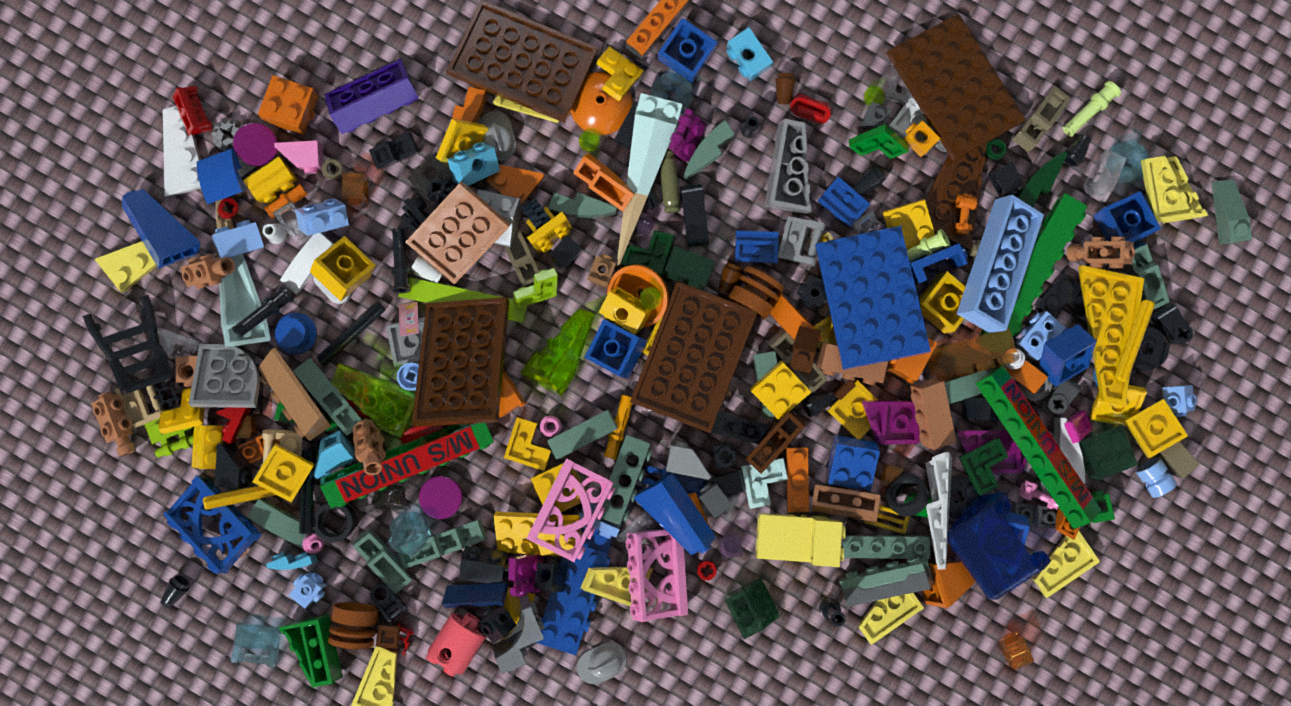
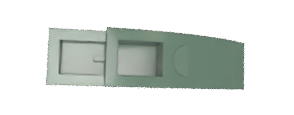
M310 358L307 359L293 372L345 435L349 436L353 432V427L362 419Z

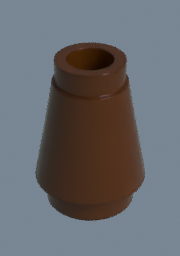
M778 73V77L775 78L778 104H790L796 79H794L795 74Z
M727 262L726 266H723L718 291L730 295V292L742 275L743 268Z

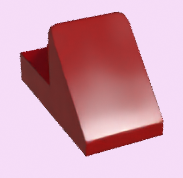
M228 407L216 412L230 419V422L225 424L222 431L224 434L223 441L228 443L237 442L252 408Z

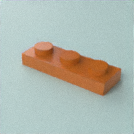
M786 448V474L788 478L786 480L787 512H809L808 448Z

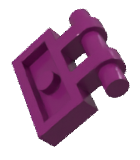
M687 108L684 114L679 117V125L675 133H672L670 137L671 142L668 148L680 159L689 162L701 136L704 134L707 124L697 115H693L694 112Z
M528 554L509 558L508 580L514 581V587L510 589L512 596L522 597L527 593L536 594L540 592L541 589L534 588L537 563H544V555Z

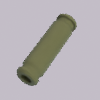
M670 149L666 151L660 165L663 204L665 205L664 212L676 213L681 210V207H679L680 194L675 154Z

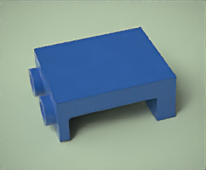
M957 244L910 263L915 285L927 280L923 268L948 258L953 269L967 264L966 259H968V255L964 247Z

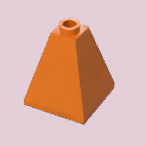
M972 560L947 561L946 569L938 570L936 561L928 562L935 583L931 589L922 591L926 605L942 608L951 607L980 578L981 568L978 562Z

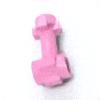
M1025 480L1019 489V496L1027 500H1032L1035 497L1048 503L1047 507L1050 509L1058 508L1050 494L1037 489L1038 484L1029 480Z

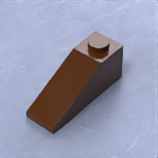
M789 411L750 453L746 460L762 474L808 425L793 411Z

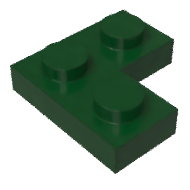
M654 230L648 249L628 245L622 266L643 265L653 269L660 276H664L675 235Z
M997 437L959 456L978 496L999 487L990 466L1008 458V455L1000 439Z

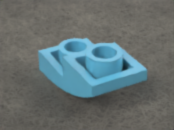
M284 552L272 556V561L267 563L266 566L270 569L289 570L308 566L318 560L315 554L308 556L305 552L293 557L292 553L285 556Z

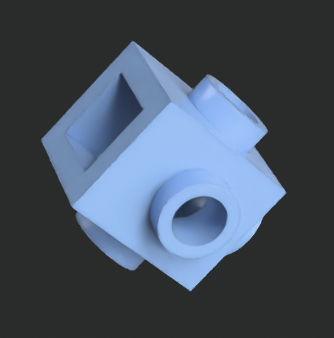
M1193 385L1163 387L1162 399L1166 401L1176 417L1187 416V412L1195 411L1197 399L1195 394H1193Z
M309 572L305 575L301 574L294 581L293 585L295 587L288 596L306 609L314 601L317 603L325 594L323 589L327 585L323 582L324 579L315 572Z

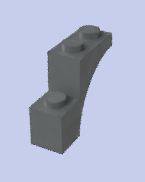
M527 594L519 597L521 613L517 626L504 639L492 645L495 660L502 674L526 665L524 656L527 655V650L525 646L544 639L542 630L545 629L541 617H536V614L539 613L535 601L530 602Z

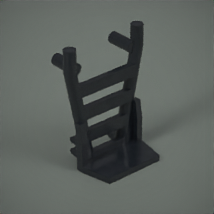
M149 295L140 297L144 307L140 311V315L146 317L147 323L105 337L100 333L102 326L98 323L95 324L91 313L82 316L88 332L110 362L109 365L121 395L174 377L162 345L159 343L155 311ZM149 332L150 340L115 352L109 346V344ZM149 349L152 351V358L126 367L119 361V359ZM154 366L155 375L134 382L129 375Z

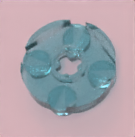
M664 73L654 82L651 96L683 104L680 114H683L692 103V85L680 74ZM675 90V94L678 97L669 100L666 92Z
M1134 140L1123 141L1112 146L1107 151L1104 169L1111 180L1117 183L1131 184L1143 178L1141 160L1149 159L1146 150ZM1124 157L1130 159V168L1122 165Z
M414 511L401 513L390 526L391 538H389V544L396 552L409 556L415 555L431 536L432 531L429 528L427 519ZM408 529L412 530V532H411V534H410L409 537H407V535H408L407 530H408Z

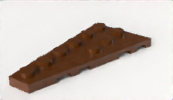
M987 143L955 161H952L948 154L925 198L935 234L938 233V230L942 229L950 242L956 245L960 244L961 247L968 251H972V238L976 225L975 218L980 199ZM964 193L971 194L972 197L977 198L976 208L969 211L968 224L972 225V229L969 231V235H958L954 226L955 223H959L961 208L956 207V198Z

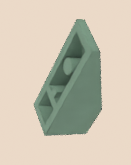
M1235 180L1211 182L1219 245L1252 240L1250 218Z

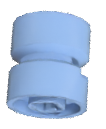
M406 363L397 372V381L405 390L416 391L418 363Z
M1160 457L1143 463L1135 470L1140 480L1147 482L1146 488L1153 498L1160 497L1177 486L1174 477L1169 473H1165L1167 467Z

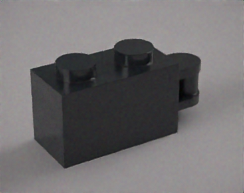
M466 545L461 558L459 579L485 584L503 583V580H508L509 576L508 553Z

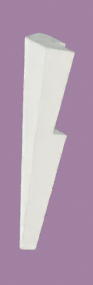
M949 452L932 457L931 461L925 463L932 503L927 504L926 508L937 570L946 569L952 472V456Z

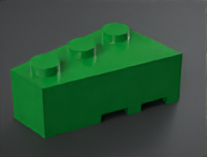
M329 614L292 621L279 627L281 634L284 633L290 643L289 648L298 657L299 665L312 688L333 684L343 677L337 648L328 643V636L332 634L329 631L331 627Z

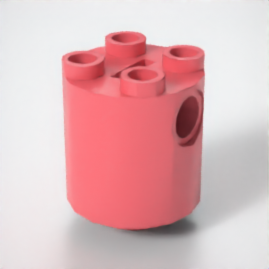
M451 613L428 649L426 659L433 664L438 663L443 666V671L454 677L456 673L464 674L487 637L482 633L480 626L477 624L480 620L470 613H466L465 616Z

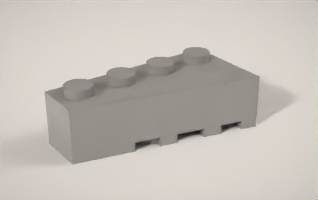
M783 119L778 124L765 207L801 214L811 212L809 200L810 184H808L809 168L806 156V125L804 122Z

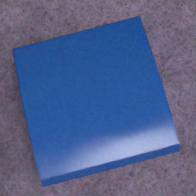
M234 148L196 162L199 183L207 204L246 191L238 172L242 167Z

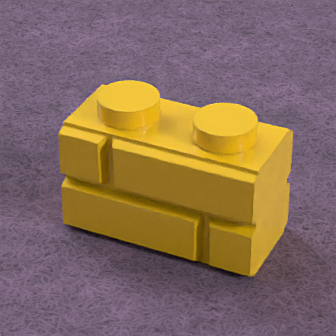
M278 156L244 179V183L258 202L268 204L277 198L276 194L282 190L286 192L295 186L294 182L298 179L286 161Z
M213 424L194 426L191 467L216 469L217 444L223 443L222 431L224 426Z

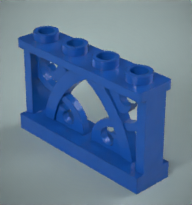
M196 475L188 489L168 511L163 513V516L167 519V524L181 534L180 538L194 548L193 552L207 562V567L210 571L216 574H227L233 564L262 534L234 504L213 508L211 511L205 510L203 498L223 492L218 487H215V484L208 477ZM200 491L196 503L190 502ZM190 506L194 510L193 512L184 513L189 516L188 520L185 521L181 517V511L185 507ZM221 513L219 530L222 536H203L202 515L213 516ZM227 522L232 525L230 529H225ZM242 536L243 539L234 548L232 541ZM226 543L228 546V556L221 560L216 555V552L219 549L221 554L224 555V544Z

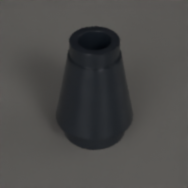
M751 116L741 122L740 131L743 136L754 138L759 135L761 124L758 118ZM748 123H753L755 126L751 127Z
M1080 134L1065 151L1068 154L1064 162L1071 167H1078L1079 164H1082L1091 139L1086 135Z
M875 166L873 169L869 168L853 188L859 195L863 196L882 186V182L886 179Z
M828 390L806 398L802 405L809 417H817L836 399L834 394Z
M175 575L173 578H170L160 603L167 608H171L189 590V580L181 575Z

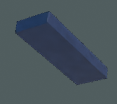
M506 583L448 585L442 605L444 608L504 606L508 586Z

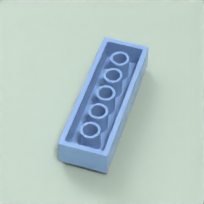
M1014 195L1005 196L994 201L957 311L959 316L989 333L1007 330L1044 214Z

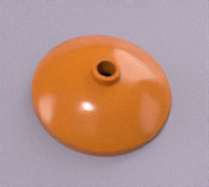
M608 72L588 74L571 109V115L576 124L590 134L608 135L618 131L633 105L630 90L620 102L602 90L604 84L612 76ZM603 97L605 100L603 103H598L596 101L597 98Z
M628 265L618 270L610 279L607 295L610 290L618 286L653 307L643 328L655 324L663 317L668 307L669 294L665 282L653 269L643 265ZM640 290L645 291V296L640 293ZM622 308L623 313L628 316V312Z

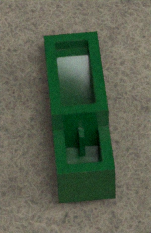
M1062 152L1035 170L1024 182V185L1021 186L1020 192L1015 197L1034 207L1039 194L1044 195L1051 191L1068 153Z

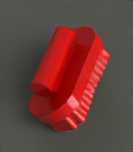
M802 93L797 94L790 105L791 112L794 115L818 124L826 123L831 116L829 103L809 98V96H804Z

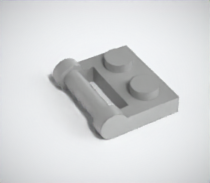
M788 216L778 258L816 266L817 259L815 258L817 253L815 244L820 242L822 231H825L826 224ZM811 228L814 231L806 257L802 256L808 229Z

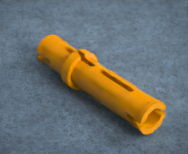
M621 395L620 404L615 416L618 429L607 436L609 440L603 455L607 458L617 460L621 442H624L623 435L633 405L630 402L632 397Z

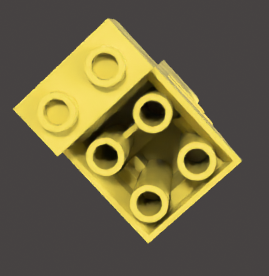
M758 512L755 556L757 559L810 562L815 566L840 567V561L844 560V548H841V539H845L846 529L845 526H842L840 520H832L825 515H812L810 518L806 515L797 517L793 514L784 515Z

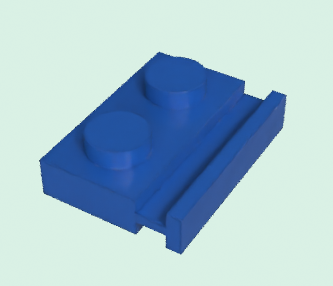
M839 177L817 200L848 228H851L870 205L868 201Z
M736 230L735 262L778 263L779 232Z

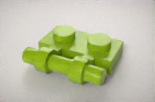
M160 418L144 424L151 443L161 442V448L155 450L157 458L164 455L170 456L174 454V451L181 448H190L193 444V435L189 436L187 431L194 427L162 434L158 430ZM179 435V441L170 442L169 438Z

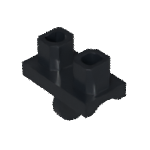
M421 196L413 200L407 198L403 202L404 206L402 209L405 213L401 215V218L404 220L401 228L404 231L410 228L414 232L430 215L428 214L424 217L421 213L427 206Z

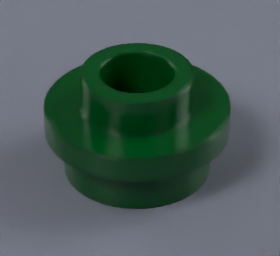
M998 138L989 141L985 152L987 157L993 160L1002 158L1006 154V144ZM992 146H996L998 148L997 153H994L992 151Z

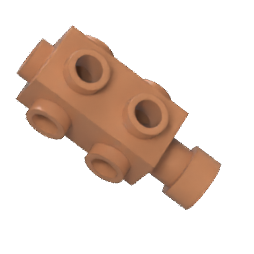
M1091 237V241H1084V246L1070 244L1067 248V258L1069 261H1081L1083 259V263L1089 264V267L1103 268V264H1109V268H1123V264H1132V259L1135 256L1134 243L1125 241V237H1111V241H1105L1104 237Z
M213 254L187 260L188 265L180 267L186 286L196 285V288L200 289L222 283L221 278H225L226 275L234 272L235 263L229 257L214 258Z
M106 392L99 395V399L91 403L106 443L116 441L118 446L116 450L119 457L137 451L134 443H131L129 435L133 433L131 429L132 422L125 414L123 408L124 401L119 398L118 393L112 395V392Z
M365 418L353 427L355 457L359 462L363 463L366 474L376 475L381 472V461L386 456L382 446L384 437L381 435L380 428L374 424V421Z

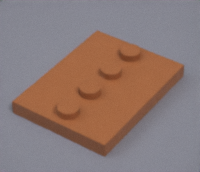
M460 181L410 235L405 243L455 284L511 224Z

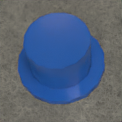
M298 312L289 313L282 317L274 331L278 346L284 352L293 355L309 351L317 339V327L313 320L307 315Z

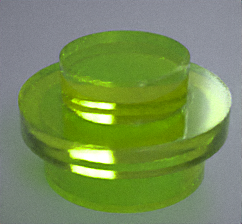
M871 86L864 93V101L868 106L871 102L882 105L885 100V93L878 86Z
M584 131L580 135L579 145L582 150L593 152L599 147L600 139L594 131Z
M647 287L641 292L640 300L644 307L654 309L660 305L662 296L656 288Z

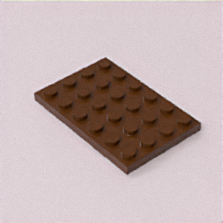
M480 0L446 70V74L566 123L598 52V47Z
M959 13L888 50L886 53L934 132L941 138L940 141L952 161L986 144L1026 120Z
M676 282L667 310L663 315L630 402L711 434L717 413L720 411L757 312Z
M507 297L426 303L412 424L414 426L498 422L509 312V299Z

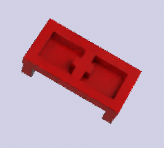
M197 86L179 87L172 96L188 136L212 130V123L207 120L198 98Z

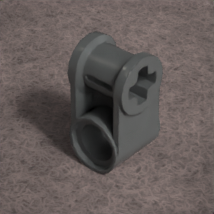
M1068 379L1057 387L1052 384L1050 393L1042 400V410L1049 415L1065 412L1079 393L1081 386L1072 379Z

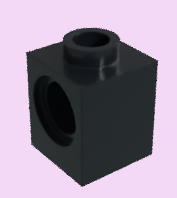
M1013 162L988 174L999 197L1005 194L1007 196L1014 195L1020 192L1018 187L1024 185Z
M566 235L550 253L553 258L551 262L559 269L564 267L568 270L584 251Z
M547 559L546 563L538 562L534 588L564 592L568 566L559 565L560 561Z

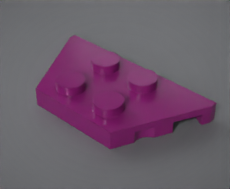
M863 400L862 404L877 443L881 445L919 444L920 430L915 419L916 410L912 400Z
M1007 430L956 431V435L966 453L996 437L999 438L1008 458L990 466L992 473H1022L1026 465V458Z

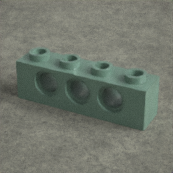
M626 435L609 479L614 482L612 487L615 488L611 498L614 495H620L624 502L621 507H614L611 504V498L610 500L605 499L602 505L605 508L602 519L618 525L621 524V521L626 522L630 510L626 509L628 502L634 501L637 490L634 489L636 481L641 482L645 472L644 469H641L644 461H649L652 450L649 449L650 443ZM629 455L638 457L639 462L637 466L631 467L627 464L626 459ZM628 475L631 478V484L628 487H622L619 484L620 476Z

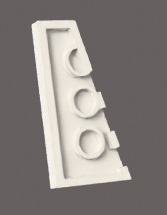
M173 106L163 109L165 197L169 198L201 189L196 164L197 161L201 160L195 135L188 136L177 107Z

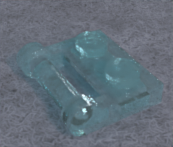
M238 623L231 662L239 663L242 661L266 664L267 667L275 668L281 637L279 628ZM242 648L270 650L269 656L242 653Z

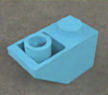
M341 430L321 439L315 460L314 476L316 479L328 475L354 460V446Z

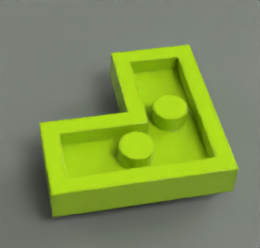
M555 268L539 271L537 274H534L533 286L521 287L513 292L516 309L557 295V273Z

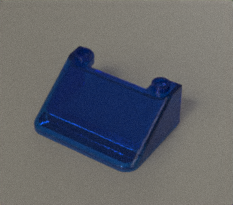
M1004 492L979 496L948 530L947 534L948 543L990 600L1000 599L1044 570L1051 562V559L1044 551H1035L1030 555L1004 517L1011 512L1012 506Z

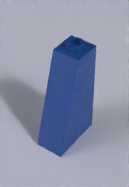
M144 189L129 191L122 196V208L158 269L199 254V240Z
M674 473L647 486L634 497L691 555L699 551L703 554L712 547L711 543L717 537Z

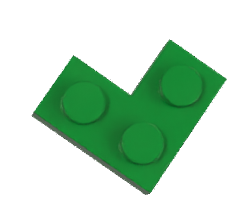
M886 124L849 139V147L860 156L879 149L892 159L909 152V144Z

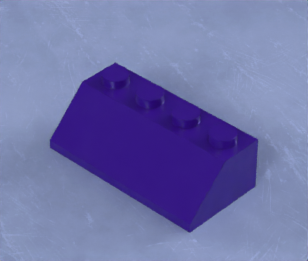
M401 58L324 94L329 115L341 135L346 132H353L357 127L366 123H372L376 118L385 114H391L396 109L404 105H410L419 99Z

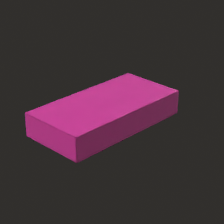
M1085 410L1077 412L1064 423L1072 444L1080 442L1093 430Z

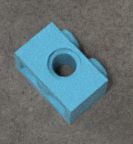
M749 27L728 41V49L726 50L728 56L732 61L736 60L739 64V72L744 78L747 77L749 81H752L772 67L773 61ZM744 52H750L753 54L754 58L751 60H747L743 57L742 54Z
M483 142L474 144L472 148L466 151H458L454 154L455 156L447 159L453 182L456 184L462 181L465 185L469 186L500 171L495 148Z

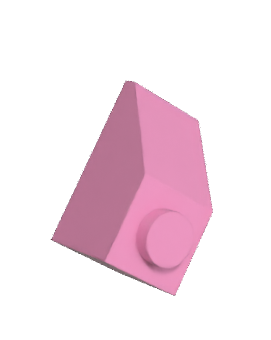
M320 142L274 143L275 148L297 168L304 171V173L315 174L317 170H321L323 164V145Z

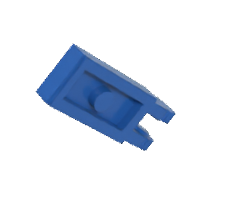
M646 467V471L650 473L662 474L661 479L672 473L667 472L666 468ZM674 473L686 493L696 492L698 499H700L698 495L701 494L700 489L704 486L705 479ZM649 478L643 479V484L646 485L657 482Z

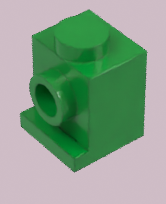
M1103 490L1092 492L1091 495L1096 503L1102 502L1105 505L1104 510L1092 522L1098 523L1114 520L1115 516L1109 494H1104Z

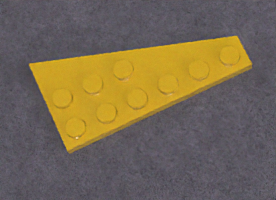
M1080 265L1078 266L1089 334L1097 340L1093 359L1100 400L1117 405H1126L1129 378L1127 381L1122 382L1115 379V374L1141 305L1144 278Z

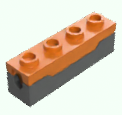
M660 0L626 41L627 49L644 61L693 0Z

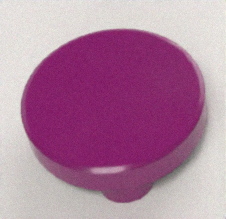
M248 123L240 127L235 133L233 148L237 158L243 163L250 166H262L269 163L276 155L277 149L274 143H277V138L267 126L260 123Z
M435 476L427 480L419 492V503L422 510L428 516L435 519H445L452 516L459 510L463 502L461 487L449 476Z

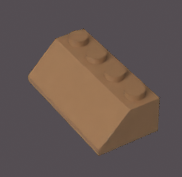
M275 347L271 349L258 367L262 374L260 375V380L265 387L270 385L273 390L270 394L276 403L279 404L281 402L284 405L285 409L282 412L289 421L292 419L297 425L294 429L301 438L305 436L310 441L331 427V425Z

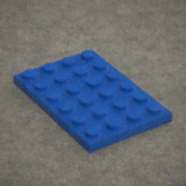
M901 226L815 244L843 370L930 353L931 350Z

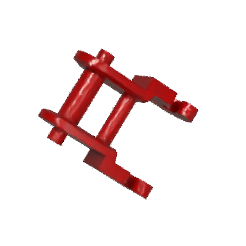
M401 627L400 629L401 632L407 634L406 639L401 636L399 638L405 644L402 652L403 655L406 654L411 641L408 640L410 635L413 636L414 634L412 632L413 628L408 630Z

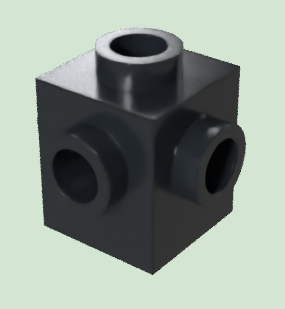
M809 275L805 283L801 282L797 294L800 295L798 301L803 302V307L814 310L815 307L819 308L822 304H826L827 297L822 279ZM811 291L815 292V297L811 295Z
M492 606L481 614L483 618L477 623L482 633L492 643L502 639L517 626L508 610L503 606H498L495 609Z

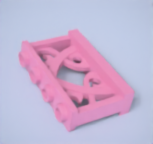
M566 459L526 539L572 562H575L576 558L580 560L586 549L583 547L586 538L590 540L595 531L593 523L596 518L600 520L605 510L602 505L605 499L610 500L615 490L612 487L614 482ZM572 468L589 478L580 484L569 472ZM589 482H598L601 486V493L599 496L593 497L591 492L595 488H589L585 492L584 486ZM566 487L569 488L570 492L573 488L575 489V492L568 497H565L562 493ZM578 495L582 503L584 517L575 523L562 526L563 517L560 510L553 505L555 500L567 502ZM590 503H597L591 515ZM556 514L558 516V527H554L555 522L549 521L550 515ZM586 525L580 537L579 533L575 530H578ZM539 532L556 534L555 546L537 538ZM565 533L564 539L566 543H568L569 537H574L576 540L575 546L569 550L563 549L559 543L560 534Z
M664 528L627 533L626 548L629 559L627 569L630 575L628 588L631 594L630 613L633 620L646 622L688 615L684 548ZM665 536V541L657 544L654 537ZM644 539H648L651 542L653 549L651 550L649 546L644 545L645 552L642 553L641 541ZM665 555H666L667 562H664L663 559H662V557L665 558ZM655 559L660 566L667 569L668 574L661 580L658 590L646 578L647 571ZM666 583H668L669 591L667 590V588H664ZM647 598L649 600L647 606H651L656 598L657 600L655 607L650 612H647L645 599ZM662 601L669 603L670 609L660 610Z

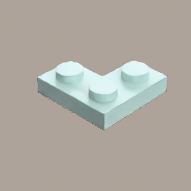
M775 459L762 474L751 464L741 466L749 508L771 505L767 483L788 479L784 459Z

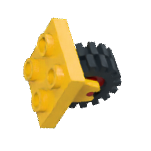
M535 198L521 207L529 218L526 220V223L534 232L527 239L538 253L550 250L555 241L559 238L562 240L573 229L563 212L554 217L547 206L542 208Z

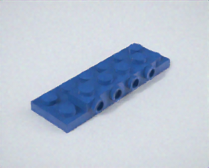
M595 529L591 539L586 538L583 547L586 549L580 560L576 558L575 562H572L567 558H561L559 565L568 566L564 592L551 591L542 619L545 629L542 630L544 639L536 643L573 655L577 654L583 632H588L591 620L588 619L589 612L595 611L598 599L594 598L595 594L581 589V585L588 568L609 566L611 558H608L607 555L613 536L611 539L599 535L600 530Z

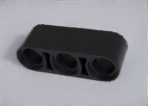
M702 184L680 187L687 246L689 248L709 245Z

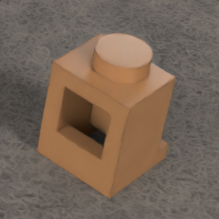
M602 254L601 257L596 256L587 281L608 288L609 281L616 268V263L613 262L614 258ZM600 266H605L606 272L600 273L598 271V268Z

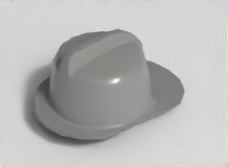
M498 111L484 114L479 124H484L489 129L484 136L483 143L495 148L498 161L510 158L516 149V139L509 118L504 113Z
M608 642L585 652L577 663L578 675L588 684H599L617 676L626 666L627 658L625 651L618 644Z

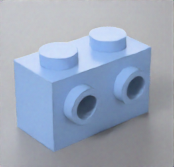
M328 199L322 203L308 204L302 208L295 209L299 230L307 236L349 225L345 204L337 199Z
M249 220L237 223V228L229 230L228 226L216 229V234L212 235L220 258H230L264 247L256 222L250 224Z
M1047 311L1035 313L1029 320L1030 325L1026 329H1021L1015 336L1017 340L1013 345L1021 350L1031 361H1037L1041 358L1043 345L1048 339L1059 336L1066 329L1064 325Z

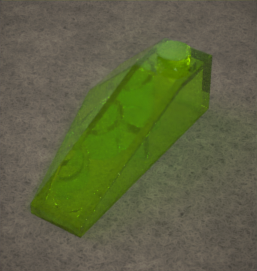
M578 309L561 326V332L555 338L550 337L546 341L548 345L540 353L536 351L530 357L520 374L546 391L562 397L575 375L595 314Z
M342 363L338 364L331 384L348 400H352L361 409L360 411L368 415L381 430L402 438L412 422L416 392L405 390L398 384Z

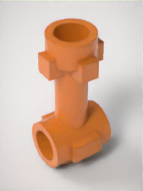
M964 193L956 198V207L961 208L959 223H955L954 226L958 235H969V231L972 229V225L968 224L969 211L976 208L977 198L972 197L971 194Z

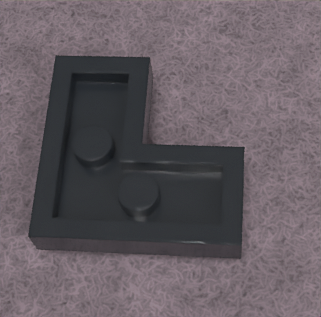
M1065 273L1060 274L1034 304L1039 311H1047L1053 317L1064 305L1077 316L1083 317L1086 312L1082 288Z

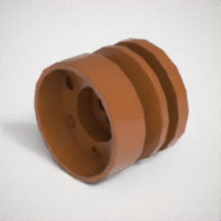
M746 266L744 273L751 278L741 275L739 279L746 285L745 288L735 285L728 299L733 303L757 312V317L767 320L774 308L767 302V299L777 301L780 297L772 290L782 293L785 287L770 274L760 269Z
M356 602L333 604L331 620L339 623V625L330 627L329 631L332 634L328 636V643L344 649L372 648L374 646V639L371 637L375 636L376 632L374 629L366 626L377 624L378 607Z

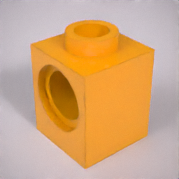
M922 120L918 125L913 123L905 131L908 135L903 140L922 157L941 138ZM916 133H921L924 136V142H919L916 139Z

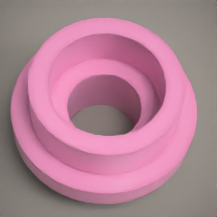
M546 416L540 423V430L545 436L554 437L561 431V422L555 416ZM549 422H553L555 424V428L553 430H549L547 428V424Z
M311 533L304 537L302 546L306 553L315 554L323 548L324 541L316 533Z

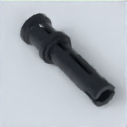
M394 228L392 229L394 267L391 269L394 281L392 292L408 293L411 291V286L409 285V274L411 271L407 266L406 231L402 228H397L396 232Z
M281 286L277 293L270 298L264 299L263 305L231 328L241 339L271 314H278L279 310L287 303L294 302V299L287 289Z
M825 598L821 601L819 605L821 614L827 620L832 621L835 626H842L846 619H844L845 615L841 612L840 605L832 598Z

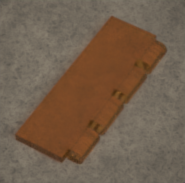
M1009 327L1005 331L991 332L935 348L928 363L932 376L936 375L938 380L947 381L954 379L952 370H955L957 377L975 373L974 364H976L978 372L995 368V358H997L1000 366L1015 362L1014 353H1017Z

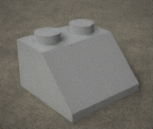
M478 190L477 195L511 224L494 244L511 247L523 212L520 199Z
M675 441V444H670L666 463L667 472L710 479L709 473L693 449L688 447V443Z

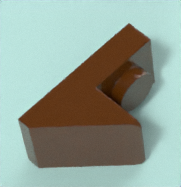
M799 326L792 347L794 350L789 368L807 373L812 372L821 330Z

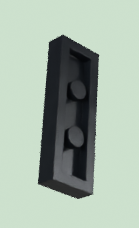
M718 411L711 432L760 444L766 436L769 425Z

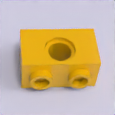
M616 286L609 291L599 313L604 315L606 320L617 323L623 329L635 335L644 327L653 307ZM622 308L628 312V316L623 313Z

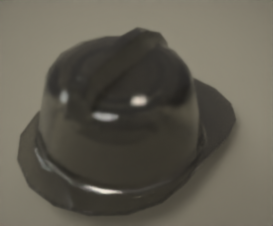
M390 485L381 491L377 490L371 504L359 507V511L362 512L411 509L410 506L406 505L405 487Z

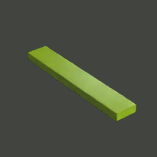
M410 277L409 285L411 286V291L399 293L398 295L401 298L425 303L500 298V296ZM508 298V320L524 323L527 306L516 309L514 299Z

